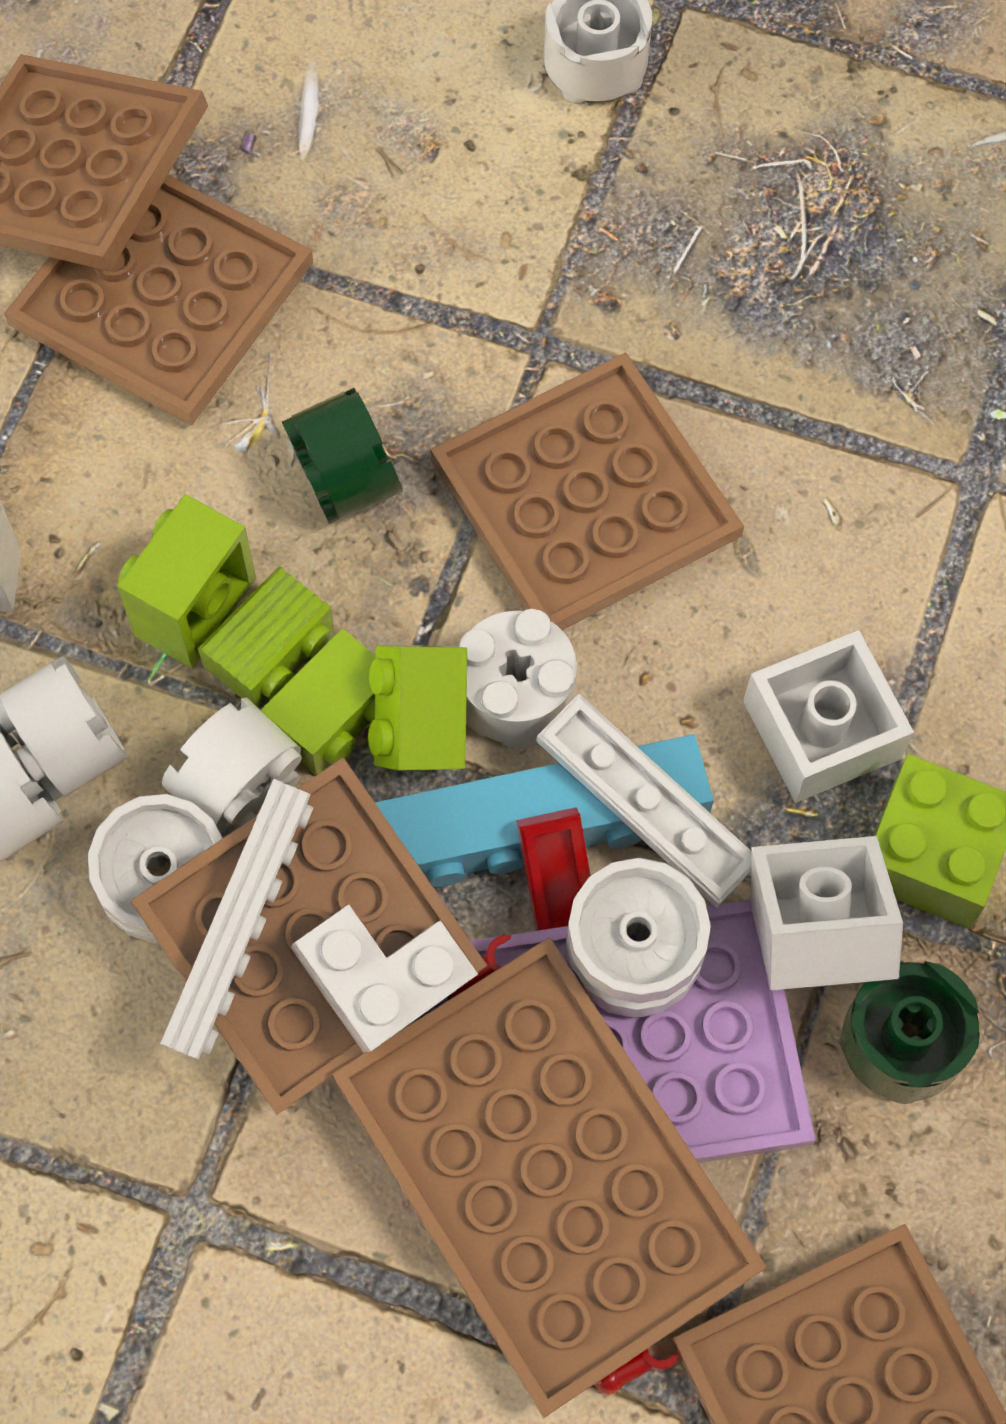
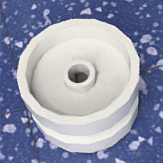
M168 794L139 796L115 808L97 828L88 852L89 881L108 918L129 936L151 943H158L131 904V900L223 838L214 820L193 802ZM166 861L171 862V867L165 875L154 876L147 870L151 865L161 868Z
M642 858L610 863L591 875L573 900L565 948L568 966L591 1001L608 1013L638 1018L662 1013L684 999L699 976L707 951L711 925L705 900L687 876L662 862ZM628 935H635L637 941L630 939Z

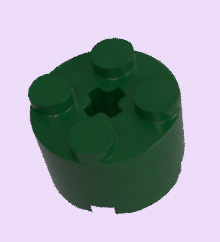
M355 387L281 421L329 524L348 518L403 492L392 462H387L388 458L382 446L383 442Z
M900 961L899 979L864 982L845 1015L840 1036L841 1049L855 1076L873 1092L900 1104H910L915 1101L931 1098L945 1090L956 1079L977 1051L980 1038L977 1002L967 984L948 968L927 961L924 963H903V961ZM913 1024L920 1032L917 1036L909 1038L901 1029Z

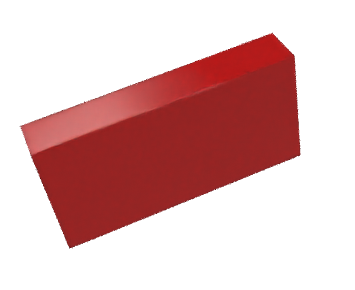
M576 807L516 820L536 931L568 926L573 900L586 880L591 876L581 816Z

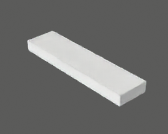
M580 694L537 735L536 742L672 868L687 876L696 889L716 908L751 873V850Z

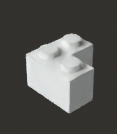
M350 905L341 909L290 946L295 956L363 1053L373 1051L478 975L441 920L429 926L386 957Z

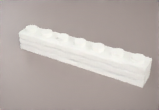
M273 779L160 1045L197 1060L202 1052L210 1054L219 1033L212 1029L218 1014L226 1016L235 994L228 991L234 976L242 978L251 956L245 954L244 951L249 939L252 938L257 941L267 918L260 916L265 901L274 903L282 880L277 879L276 875L281 864L289 866L298 846L297 843L291 841L297 826L305 829L314 808L307 804L311 794Z

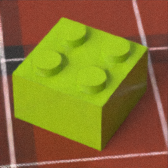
M184 494L173 510H165L153 528L151 541L140 556L135 554L127 560L118 578L117 588L134 636L193 669L200 659L198 648L232 614L256 580L246 527L187 494Z
M907 753L894 780L873 835L877 836L896 900L970 929L985 908L1006 850V791Z

